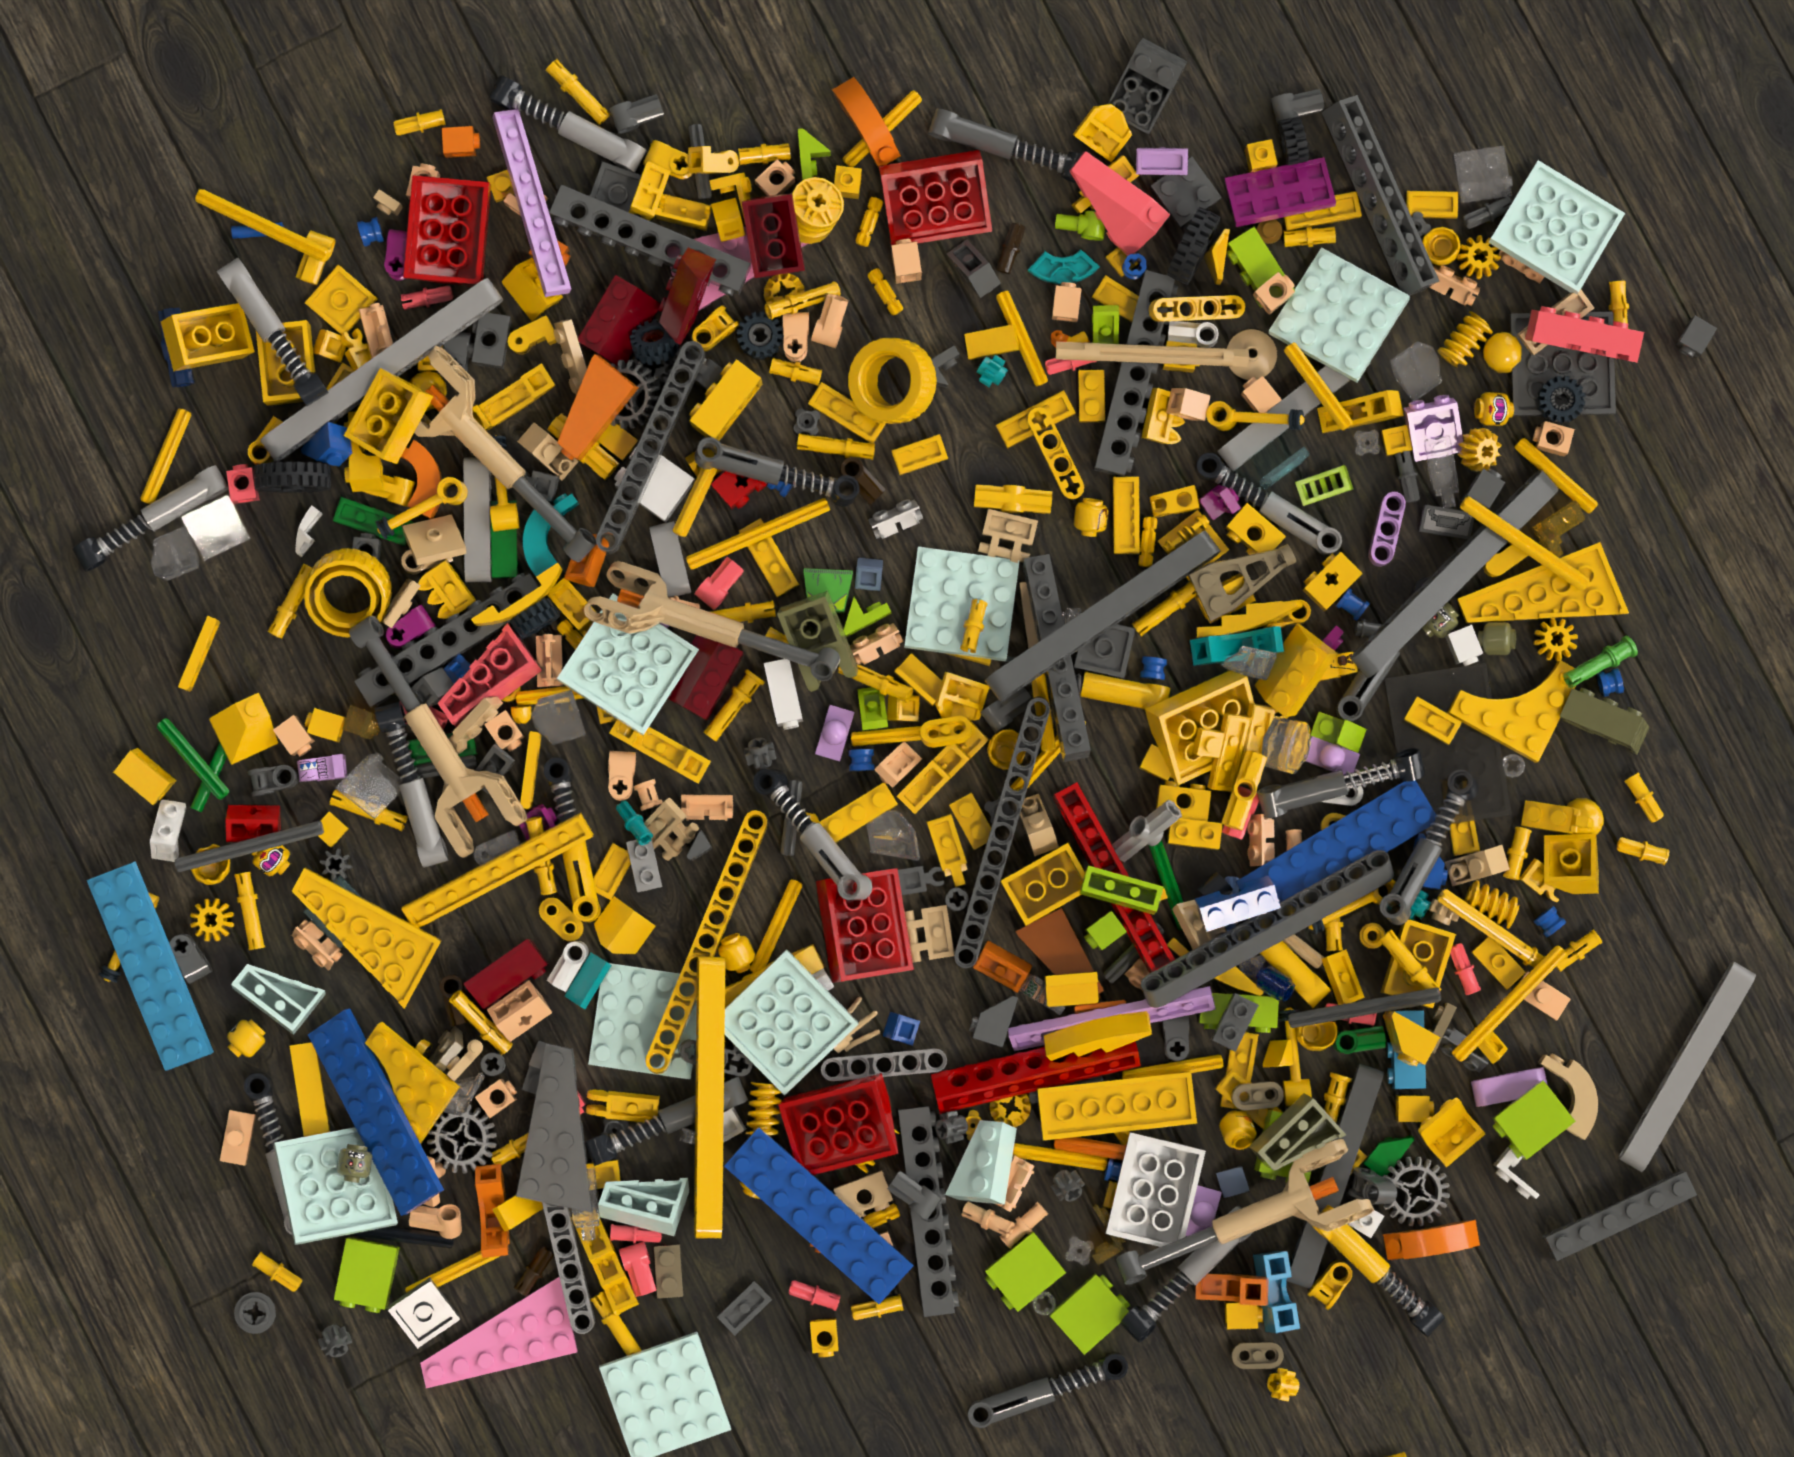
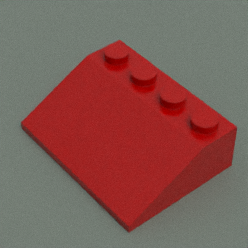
M980 150L879 166L891 246L896 245V241L911 239V242H917L918 244L992 232Z
M412 175L403 278L462 286H475L483 280L491 197V184L489 182Z
M898 868L862 873L872 882V892L864 900H846L842 898L838 892L837 885L831 878L816 881L832 983L914 970ZM856 882L853 884L854 892L857 890Z
M882 1073L785 1097L778 1104L794 1158L812 1175L898 1154L890 1100Z

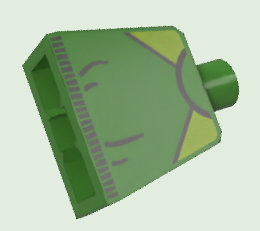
M804 568L807 598L828 590L836 612L845 613L853 571Z

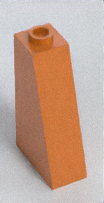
M594 354L591 358L557 442L563 447L560 451L570 460L574 458L582 460L639 389V387L599 355Z

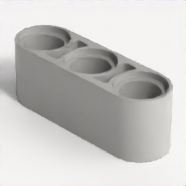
M674 521L649 527L660 575L666 584L668 597L691 593L679 538L673 532Z

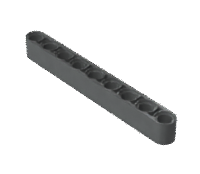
M689 341L682 346L599 529L596 543L604 553L612 554L620 548L703 365L705 352L701 344L696 341ZM695 348L700 351V355L696 360L686 358V353L689 349ZM679 372H687L689 380L686 383L680 384L676 382L675 378ZM669 395H676L679 398V402L674 407H668L665 405V399ZM665 418L668 420L667 428L661 431L657 430L654 427L656 420ZM650 441L658 445L656 452L653 454L644 452L645 444ZM636 466H646L647 473L643 477H636L633 474ZM627 488H633L637 493L636 497L631 501L623 499V492ZM624 512L626 514L625 521L622 524L613 523L612 517L614 513ZM613 535L615 537V544L609 548L602 546L604 536Z
M1361 1063L1356 1068L1346 1097L1347 1101L1344 1103L1337 1124L1346 1134V1136L1340 1139H1344L1348 1151L1339 1160L1323 1166L1318 1180L1319 1183L1333 1177L1339 1191L1315 1201L1319 1212L1327 1204L1332 1208L1340 1206L1384 1076V1071ZM1304 1221L1290 1262L1292 1277L1287 1278L1286 1281L1311 1289L1328 1240L1321 1236L1307 1221Z

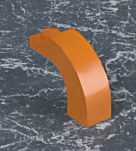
M854 77L832 90L842 110L852 121L878 168L879 166L887 165L901 156L882 117Z
M413 440L409 448L406 446L401 458L414 466L417 473V487L407 505L409 508L436 495L438 484L442 480V474L436 460L424 446ZM440 504L421 515L433 519Z
M501 1164L476 1166L475 1186L480 1210L482 1258L508 1255V1244H510L509 1230L504 1232L492 1210L506 1201Z
M1476 1220L1452 1222L1431 1228L1383 1234L1387 1260L1426 1257L1460 1251L1480 1245Z
M1208 1273L1196 1285V1299L1240 1302L1241 1305L1266 1306L1268 1305L1269 1278L1243 1274Z

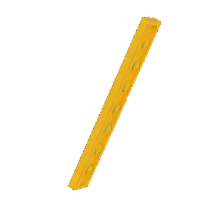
M579 813L402 906V911L410 924L420 928L590 839L594 834L583 815Z

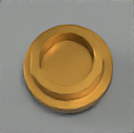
M1275 219L1263 221L1258 224L1257 232L1264 243L1273 244L1280 239L1282 226Z

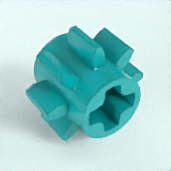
M997 355L993 359L986 356L977 370V373L981 375L979 381L987 387H990L992 383L999 386L1008 372V369L1003 367L1005 360Z
M1422 890L1411 907L1410 920H1414L1416 916L1422 919L1431 905V902L1426 900L1429 895Z

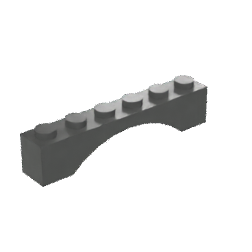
M1680 1170L1620 1202L1542 1235V1238L1552 1259L1559 1261L1696 1196L1697 1193L1687 1172Z

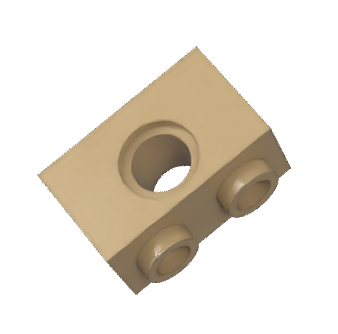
M882 1170L834 1188L836 1196L859 1217L866 1216L864 1211L874 1208L875 1212L890 1207L889 1202L893 1200L891 1192L887 1189L888 1184ZM866 1189L871 1192L872 1199L869 1203L862 1204L857 1200V1193L860 1190Z

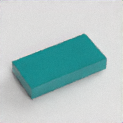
M591 952L565 994V997L586 1009L612 965Z

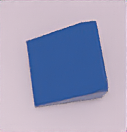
M890 1012L883 1036L913 1046L920 1021Z

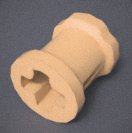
M655 779L633 786L634 790L638 791L642 803L641 811L663 803L658 798L654 786L656 784Z

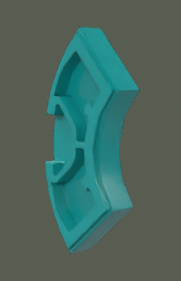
M1082 250L1073 256L1065 258L1052 256L1045 251L1028 269V272L1036 278L1052 284H1061L1062 282L1076 283L1091 276L1100 266Z

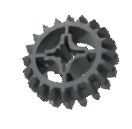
M619 360L617 366L611 363L620 373L632 374L641 381L635 384L639 389L625 405L627 410L630 409L633 415L629 416L619 413L611 425L616 426L619 423L621 429H626L628 424L631 429L636 428L637 422L640 425H645V418L650 419L652 414L650 410L653 411L656 406L654 401H658L660 397L655 396V391H660L661 386L653 385L658 380L657 376L649 378L652 370L647 368L643 371L644 364L640 362L635 366L634 360H628L627 364L624 360ZM645 390V400L642 407L639 408V395Z

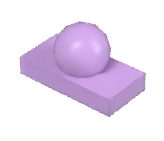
M1137 148L1136 174L1188 175V148Z
M832 705L829 706L816 749V755L840 762L854 712Z
M1311 736L1303 761L1332 772L1342 770L1343 774H1346L1347 771L1350 773L1354 772L1360 754Z
M1197 1185L1186 1236L1212 1227V1220L1215 1219L1222 1192Z

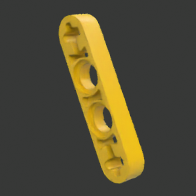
M1236 295L1161 298L1152 301L1148 311L1150 317L1157 322L1234 319L1243 315L1245 303L1241 297ZM1206 301H1210L1214 305V312L1211 315H1207L1204 312L1203 306ZM1183 302H1187L1190 305L1191 311L1188 316H1183L1180 312V305ZM1234 304L1237 308L1233 311L1222 310L1221 305ZM1161 306L1163 308L1172 307V312L1161 314L1157 312V308Z
M1042 407L1031 409L1027 414V423L1061 493L1069 499L1079 498L1084 492L1083 481L1049 412ZM1036 411L1039 414L1045 415V418L1042 420L1044 426L1047 427L1050 424L1052 430L1044 431L1039 436L1036 431L1042 429L1038 423L1033 424L1032 422ZM1052 434L1056 437L1057 444L1053 449L1044 447V436ZM1059 457H1063L1068 461V468L1064 472H1058L1054 468V462ZM1073 471L1074 476L1069 477L1072 483L1079 484V487L1076 488L1077 493L1073 495L1072 492H1066L1065 488L1069 486L1066 479L1061 482L1059 476H1065Z

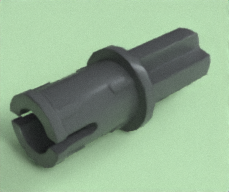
M1506 196L1489 205L1485 203L1482 208L1465 214L1463 216L1464 224L1468 229H1471L1488 221L1490 223L1494 222L1495 218L1506 214L1510 207L1507 204L1512 203L1510 197Z
M1411 451L1403 452L1405 462L1403 461L1402 453H1396L1394 456L1396 457L1400 475L1397 478L1401 480L1405 501L1407 503L1420 500L1416 480L1418 473L1414 471Z

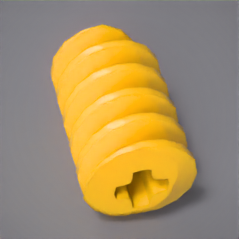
M1469 311L1471 316L1463 318L1464 324L1457 325L1458 332L1453 331L1450 334L1452 340H1445L1444 346L1446 348L1440 347L1437 350L1448 363L1457 368L1458 364L1464 366L1468 364L1464 356L1474 357L1470 350L1471 348L1480 349L1476 342L1477 340L1486 342L1487 339L1483 335L1484 332L1493 333L1488 323L1472 311Z
M1475 880L1471 884L1464 899L1472 907H1477L1478 911L1482 914L1485 911L1488 912V918L1492 919L1496 915L1498 925L1504 919L1507 920V929L1512 926L1520 904L1518 905V898L1515 896L1508 901V893L1504 892L1499 897V890L1497 888H1494L1489 893L1488 884L1483 885L1480 889L1479 880Z
M751 1082L752 1085L758 1087L757 1090L750 1091V1095L756 1097L757 1100L749 1101V1105L756 1109L748 1112V1115L755 1119L754 1121L747 1122V1126L753 1128V1131L746 1132V1134L752 1135L760 1127L769 1136L776 1135L778 1130L772 1128V1125L779 1124V1120L774 1118L773 1115L780 1114V1109L774 1107V1105L779 1104L782 1100L775 1095L782 1092L774 1084Z

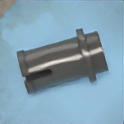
M1365 619L1356 621L1354 635L1359 636V639H1363V637L1369 638L1382 624L1366 622Z

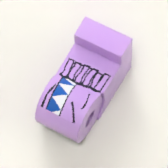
M343 754L297 761L299 782L348 778L346 757Z

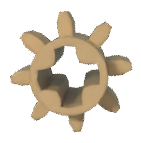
M1432 900L1428 909L1434 912L1431 919L1447 926L1450 925L1451 920L1458 921L1459 916L1439 903L1438 900Z

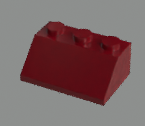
M793 194L771 195L742 201L754 278L805 271Z
M689 247L683 255L679 254L673 266V269L677 270L675 277H670L666 290L670 291L667 298H663L658 310L662 312L659 320L660 324L672 339L680 345L695 322L716 262L715 258Z
M615 275L578 337L579 345L591 353L601 356L610 364L614 363L617 366L619 360H624L627 364L633 354L630 342V335H632L633 329L637 330L639 324L644 326L646 321L650 324L659 310L660 303L638 287Z
M696 635L691 644L699 650L667 699L707 721L743 658L744 652L735 647Z
M526 939L463 984L481 1007L486 1009L496 1004L509 992L519 988L530 977L536 980L547 972L545 967L549 964L532 939Z

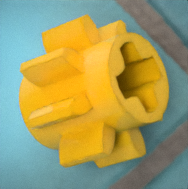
M1278 1368L1277 1373L1270 1374L1267 1387L1272 1392L1271 1397L1288 1402L1289 1396H1296L1299 1390V1381L1295 1377L1296 1373L1288 1371V1369Z

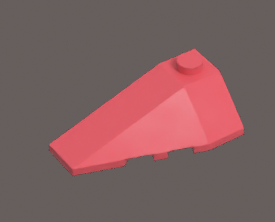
M1086 151L1083 152L1070 169V173L1084 197L1089 199L1095 209L1094 213L1097 219H1101L1108 232L1106 234L1110 241L1127 256L1136 253L1150 240L1170 216L1152 197Z

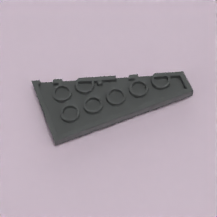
M548 1043L545 1047L516 1197L593 1212L589 1190L590 1181L586 1165L587 1157L583 1125L579 1108L580 1100L576 1084L577 1075L573 1048Z

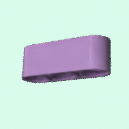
M1398 492L1388 493L1380 502L1368 553L1370 562L1375 566H1385L1394 556L1406 503L1402 494ZM1387 499H1396L1399 503V509L1396 511L1389 510L1386 505ZM1381 524H1391L1393 534L1390 536L1384 535L1380 530ZM1376 548H1384L1387 551L1386 560L1380 561L1375 557Z
M1544 1067L1471 1081L1476 1107L1516 1100L1538 1082L1544 1080L1547 1084Z

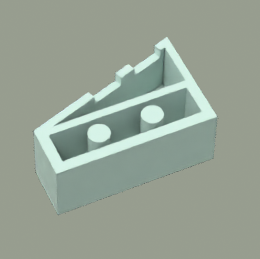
M249 964L244 967L231 984L235 991L293 1035L326 995L325 990L282 977L276 973Z
M980 1120L945 1195L961 1201L1005 1205L1017 1128L1003 1122Z
M680 1178L678 1181L655 1179V1182H639V1180L606 1182L598 1203L600 1217L674 1236L689 1193L688 1178Z

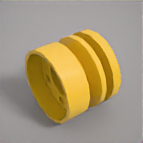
M812 177L804 179L792 192L801 243L808 244L821 242L829 235L839 220L844 207L841 192L833 183L823 178Z

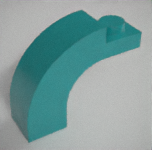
M565 493L553 501L555 504L553 507L562 516L579 505L573 494L567 496ZM534 509L525 525L523 550L530 569L535 576H538L558 562L548 547L547 538L551 526Z
M1280 626L1190 640L1193 666L1252 659L1284 652Z

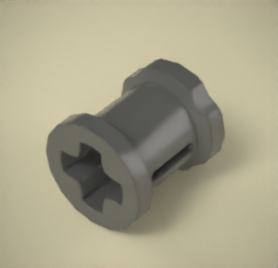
M953 888L946 894L945 903L950 910L960 911L967 906L968 895L961 888ZM954 892H958L959 896L964 897L959 907H956L955 903H950L949 901L953 897Z
M497 1052L488 1053L481 1060L482 1071L489 1076H496L505 1070V1058ZM496 1057L498 1059L497 1064L500 1067L491 1071L489 1070L490 1064L487 1061L488 1059L493 1060Z

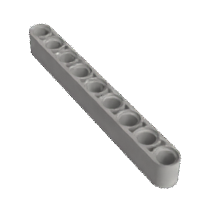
M1734 961L1728 966L1619 1156L1621 1161L1640 1172L1645 1170L1754 982L1755 973Z

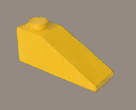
M1386 390L1339 402L1353 421L1352 425L1348 428L1404 416L1399 391ZM1325 407L1317 408L1322 433L1341 430Z

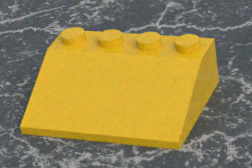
M1232 669L1145 709L1151 733L1177 785L1212 769L1214 757L1199 756L1192 753L1197 729L1221 730L1224 713L1247 716L1249 704H1255L1247 676Z

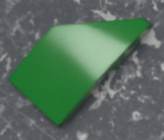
M1409 1135L1405 1138H1385L1384 1141L1378 1143L1365 1159L1364 1165L1381 1177L1390 1173L1388 1168L1390 1166L1394 1168L1415 1137Z

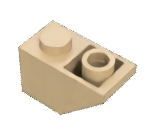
M533 423L517 441L554 475L560 476V480H563L579 462L575 458L570 460L560 451L563 447L536 423Z
M1036 794L1025 798L1019 816L1034 856L1059 848L1052 824L1040 795Z
M1502 845L1445 862L1452 886L1510 869Z

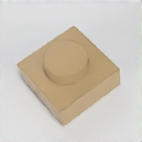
M378 190L373 197L378 203L376 207L387 215H390L392 212L398 216L403 208L398 201L381 190Z

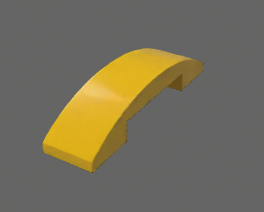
M542 363L482 404L472 407L473 418L488 431L551 390L556 385Z
M556 563L536 576L541 583L540 587L500 613L492 605L471 620L476 626H487L515 618L516 615L528 609V607L540 602L550 592L563 569Z
M617 719L609 734L698 784L711 763L710 760L651 727H648L642 736Z

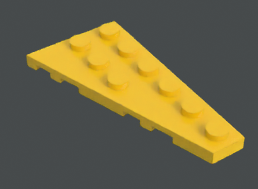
M1600 542L1560 558L1589 578L1590 581L1584 590H1578L1541 565L1456 599L1466 623L1629 614Z
M304 868L292 892L326 925L327 929L342 942L350 953L374 975L405 1009L442 940L315 872Z

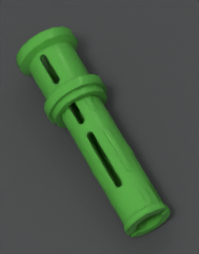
M1626 635L1617 644L1604 647L1602 653L1564 673L1565 683L1570 688H1573L1608 667H1617L1622 660L1637 656L1638 650L1634 641Z

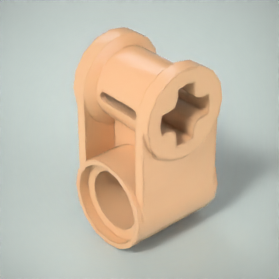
M797 312L792 315L787 313L783 315V347L785 356L791 362H801L807 356L809 312ZM794 344H798L800 348L796 354L792 353Z
M610 751L608 788L615 800L625 801L632 794L636 752ZM619 782H623L624 787H628L627 790H623L622 795H618L617 790H614V787H617Z

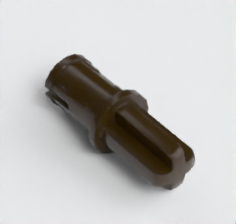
M1019 223L1011 224L1005 244L1001 245L1003 250L995 268L997 271L1011 274L1016 255L1020 254L1019 247L1026 229L1025 226Z
M541 1247L530 1265L525 1266V1272L513 1288L519 1290L518 1292L522 1295L528 1296L537 1280L543 1277L542 1273L553 1258L554 1253L547 1247Z

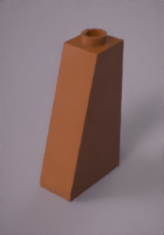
M1062 908L1015 931L1018 938L1054 975L1094 972ZM1098 980V998L1100 999L1101 996L1099 993L1103 992L1104 990Z

